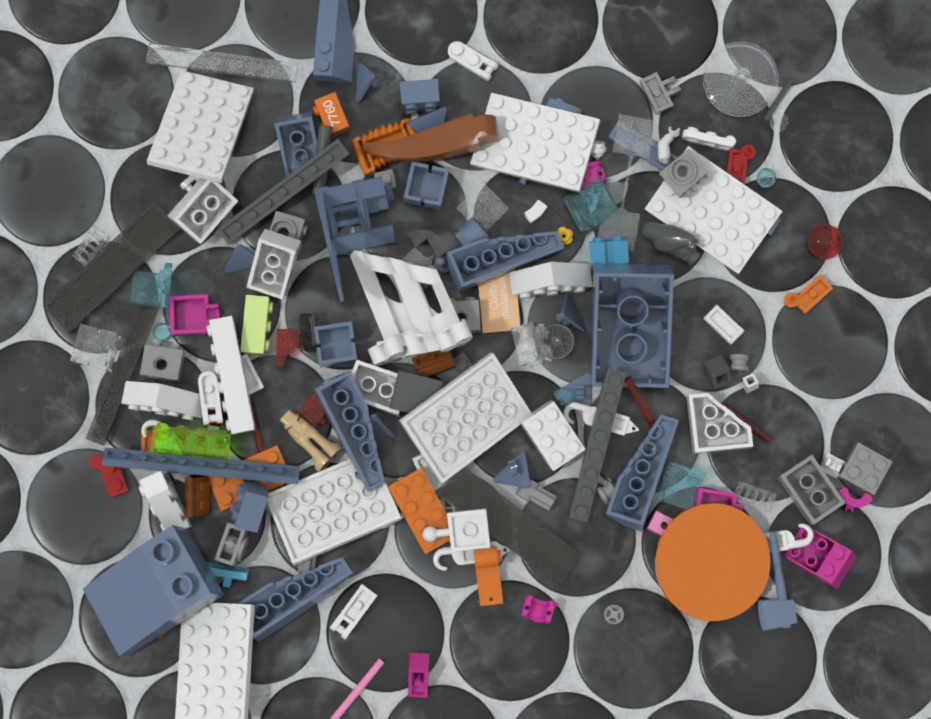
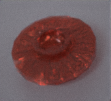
M822 224L811 230L807 239L809 251L815 257L828 260L840 253L843 247V238L837 228L832 225Z

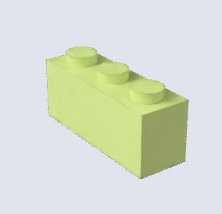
M246 295L240 350L242 354L265 356L266 351H269L270 340H267V333L271 332L272 321H269V313H273V302H271L269 297Z

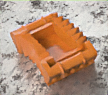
M411 118L401 120L400 125L395 122L394 126L389 123L388 128L382 125L380 130L378 128H375L374 132L369 130L368 136L363 134V139L358 136L351 140L354 148L353 151L357 155L364 176H372L377 168L381 170V166L386 168V163L391 165L392 161L395 163L397 161L379 158L364 152L362 143L390 141L415 134L416 131L408 125Z

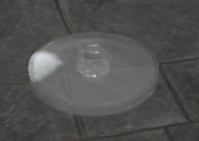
M738 41L720 47L710 56L703 72V87L710 102L723 113L737 117L750 116L766 108L774 98L779 84L778 69L771 55L762 47L750 42Z

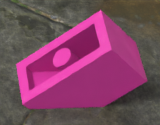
M410 652L408 697L428 698L430 653Z

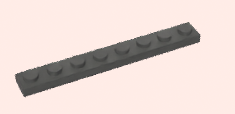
M339 138L220 226L217 231L229 245L349 155V151Z
M606 368L568 517L571 519L588 522L626 372Z

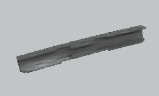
M792 78L788 79L765 114V120L768 121L795 80Z

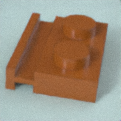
M438 350L411 358L417 374L423 377L456 366L450 350L446 352Z
M209 476L185 478V516L210 515Z

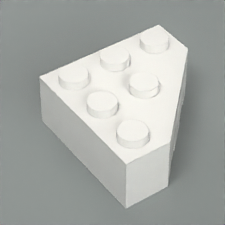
M548 262L509 273L512 295L520 296V299L531 298V295L547 294V296L558 295V292L574 291V293L585 292L586 288L593 287L590 264Z
M126 381L121 404L129 405L128 409L146 412L153 411L155 414L178 417V415H181L182 419L193 421V418H202L200 394L158 383Z
M709 393L690 394L686 397L693 454L750 449L753 447L751 427L715 400Z
M159 471L139 480L141 484L139 486L140 493L148 499L152 514L157 516L161 522L162 531L172 525L187 529L192 528L189 518L185 516V509L170 475Z

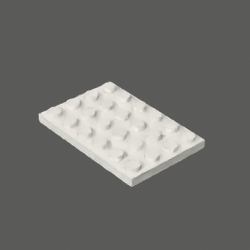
M181 70L149 153L147 165L222 183L252 99L254 88Z
M491 93L485 114L496 117L498 139L495 142L481 145L480 150L474 151L470 163L471 166L580 193L600 125V119Z
M688 146L687 149L689 148L709 171L706 174L708 178L700 185L695 183L691 187L693 191L685 198L683 195L678 197L664 181L645 207V210L663 223L674 225L694 235L695 238L699 239L696 244L698 247L739 274L778 219L782 210ZM681 166L677 169V174L685 177L688 174V170L686 167Z
M490 352L401 418L399 422L438 481L444 483L520 425L519 421L529 415L531 411L494 353Z
M350 459L298 481V484H289L268 493V507L293 566L402 520L386 482L367 492Z
M211 603L181 622L175 719H248L255 605Z

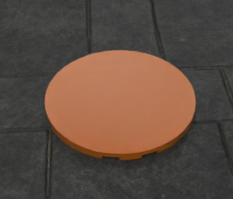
M706 503L684 510L671 520L670 524L661 534L657 544L655 571L660 588L671 604L693 618L704 621H722L736 617L749 609L758 600L767 584L771 565L767 540L760 527L750 516L732 506Z

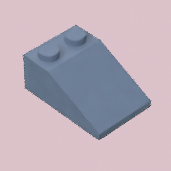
M313 111L275 118L274 125L286 177L316 155L318 136Z

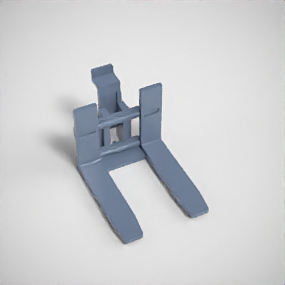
M382 177L363 181L360 179L351 181L352 183L314 189L340 302L344 301L337 255L396 242L392 225L371 228L369 214L389 209L388 201L395 199L392 184H384ZM361 223L362 231L343 235L338 233L337 228Z

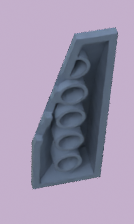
M320 0L313 67L314 80L352 83L355 44L347 0Z
M557 231L534 233L532 235H516L513 237H498L495 239H480L446 253L449 274L458 293L564 249V245Z
M347 371L312 387L367 492L384 484L385 480L374 439L368 406L351 372Z
M662 414L659 416L647 437L619 476L606 512L607 516L623 526L643 532L679 420Z
M341 557L319 565L317 568L302 571L295 576H289L281 581L269 583L239 602L238 604L255 605L253 638L257 642L262 641L307 611L348 579L353 572L344 558Z

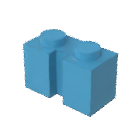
M612 236V240H604V237H594L593 241H589L591 266H593V263H629L628 240L623 239V236Z

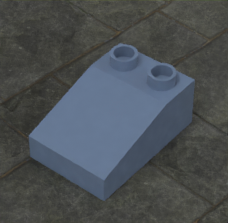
M593 263L592 386H602L606 368L626 372L623 387L669 388L674 273L670 265Z
M174 525L140 545L83 588L119 656H129L224 596L222 589L189 530Z

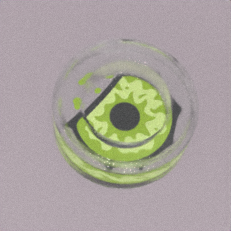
M777 112L770 118L769 125L772 130L782 132L788 127L789 118L786 114Z

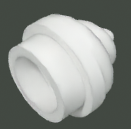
M595 141L591 156L595 158V161H598L606 152L605 142Z

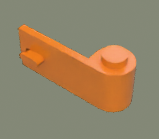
M497 547L474 549L480 606L503 604L499 562H502L501 550H497Z

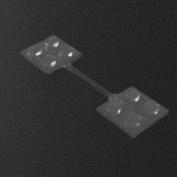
M619 114L612 152L626 154L629 157L621 207L617 210L602 209L598 237H604V240H612V236H623V239L628 240V251L634 252L640 214L627 212L624 209L632 158L635 156L650 158L656 120Z
M484 182L456 207L465 217L466 222L474 217L486 230L509 210L503 201ZM458 229L453 235L455 236L460 230ZM413 248L402 259L412 262L414 265L436 269L432 265V259L436 256L435 252L430 257H425L416 248ZM420 282L423 292L431 285Z

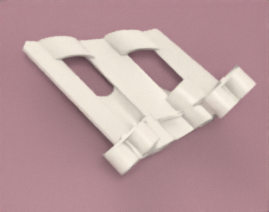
M357 250L351 253L350 258L384 341L376 342L377 345L367 349L374 366H380L398 358L417 356L438 350L446 352L455 347L464 346L473 338L466 320L461 319L462 321L460 322L436 269ZM375 271L394 276L404 301L403 303L395 302L384 295ZM420 282L432 284L443 311L442 313L438 314L430 308Z

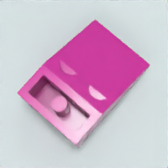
M800 528L794 539H805L808 535L807 530ZM812 529L814 537L809 545L786 550L783 557L837 590L857 556L852 550Z

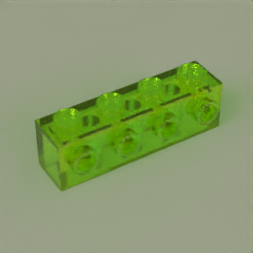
M157 423L152 428L149 452L228 459L231 434H227L223 430L208 432L205 428L192 430L188 429L187 426L178 425L175 428L169 427L165 423Z

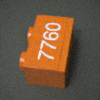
M335 92L314 100L316 105L313 107L314 113L323 122L320 125L332 126L331 138L350 131Z

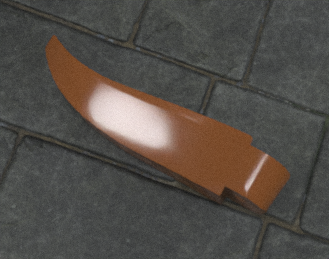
M469 114L407 137L383 142H363L362 146L364 152L388 160L423 162L445 159L478 151L481 145L497 141V121L494 115L485 114L473 117V114Z

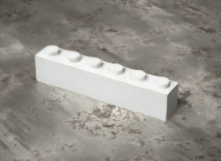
M227 316L209 320L210 325H207L209 337L212 336L214 344H210L212 355H216L217 363H214L216 375L220 374L221 382H218L220 394H224L225 401H222L223 411L228 414V420H225L227 431H231L232 435L254 431L256 428L234 317Z

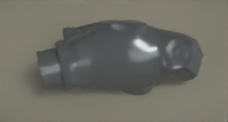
M646 222L643 225L642 236L655 243L654 247L657 250L672 254L683 262L686 261L689 265H692L699 258L700 253L695 250L699 239L695 238L688 231L674 225L656 222Z

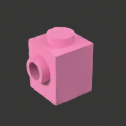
M655 511L646 529L661 536L672 519Z

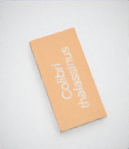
M507 273L479 284L483 334L520 331L518 296L512 295L510 274Z

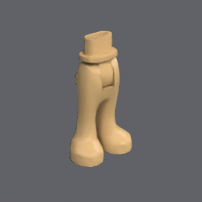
M289 410L280 419L292 438L313 457L317 472L325 470L331 460L311 443V438L332 459H335L344 449L342 444L330 442L310 422L300 417L299 414H295L292 410Z

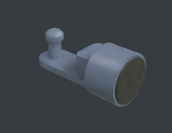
M474 217L459 228L460 232L455 235L462 246L480 239H491L488 231ZM447 255L435 258V267L442 273L449 272Z

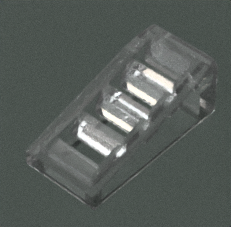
M94 225L72 257L88 268L111 238ZM97 234L102 240L99 241L94 236ZM91 240L98 245L96 248L90 244ZM86 246L93 250L92 254L85 250ZM81 252L89 257L88 260L80 256Z
M739 481L735 494H737L736 501L766 513L771 512L777 494ZM743 487L747 488L744 498H740ZM752 490L754 491L751 501H749L747 499L749 497L750 491ZM758 493H760L762 495L760 497L759 503L757 504L755 503ZM767 496L769 497V499L765 507L763 506V502L765 500V497Z

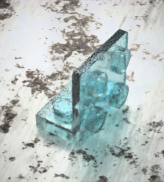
M597 177L581 193L567 195L563 199L580 231L596 229L618 209L601 177Z
M165 263L164 270H160V273L134 271L130 304L168 308L173 263Z
M668 462L657 500L684 509L693 507L696 488H701L707 473Z

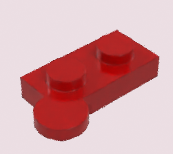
M745 145L741 151L729 149L726 172L743 184H745L747 160L754 158L756 154L755 148L752 145Z
M97 454L91 457L90 466L95 470L101 471L110 498L130 492L121 467L102 466L103 456Z

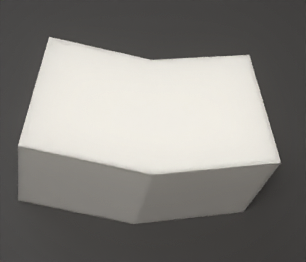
M537 200L534 206L524 213L530 225L540 219L547 210L548 206L540 200Z
M754 373L742 378L743 382L741 384L746 394L759 388V382Z

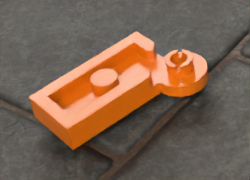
M820 274L798 295L793 292L786 294L784 304L789 308L797 306L805 314L826 296L833 287Z

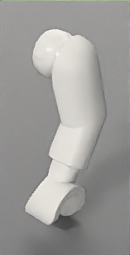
M670 126L668 128L669 134H666L658 142L660 163L667 164L670 161L669 144L673 141L674 137L680 135V128L672 131Z

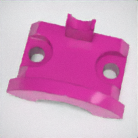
M602 161L588 163L581 191L592 185L607 182L602 168Z
M841 487L838 489V493L846 504L845 511L850 509L853 513L854 508L866 506L873 500L868 493L862 494L859 499H854L849 495L848 488Z
M525 595L521 616L525 619L533 620L534 623L540 625L542 623L551 624L558 603L551 600L542 601L533 596Z

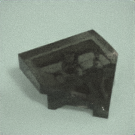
M301 313L299 314V326L304 351L315 353L318 347L314 334V315Z

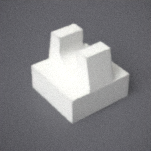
M827 453L820 467L826 475L836 479L845 461Z

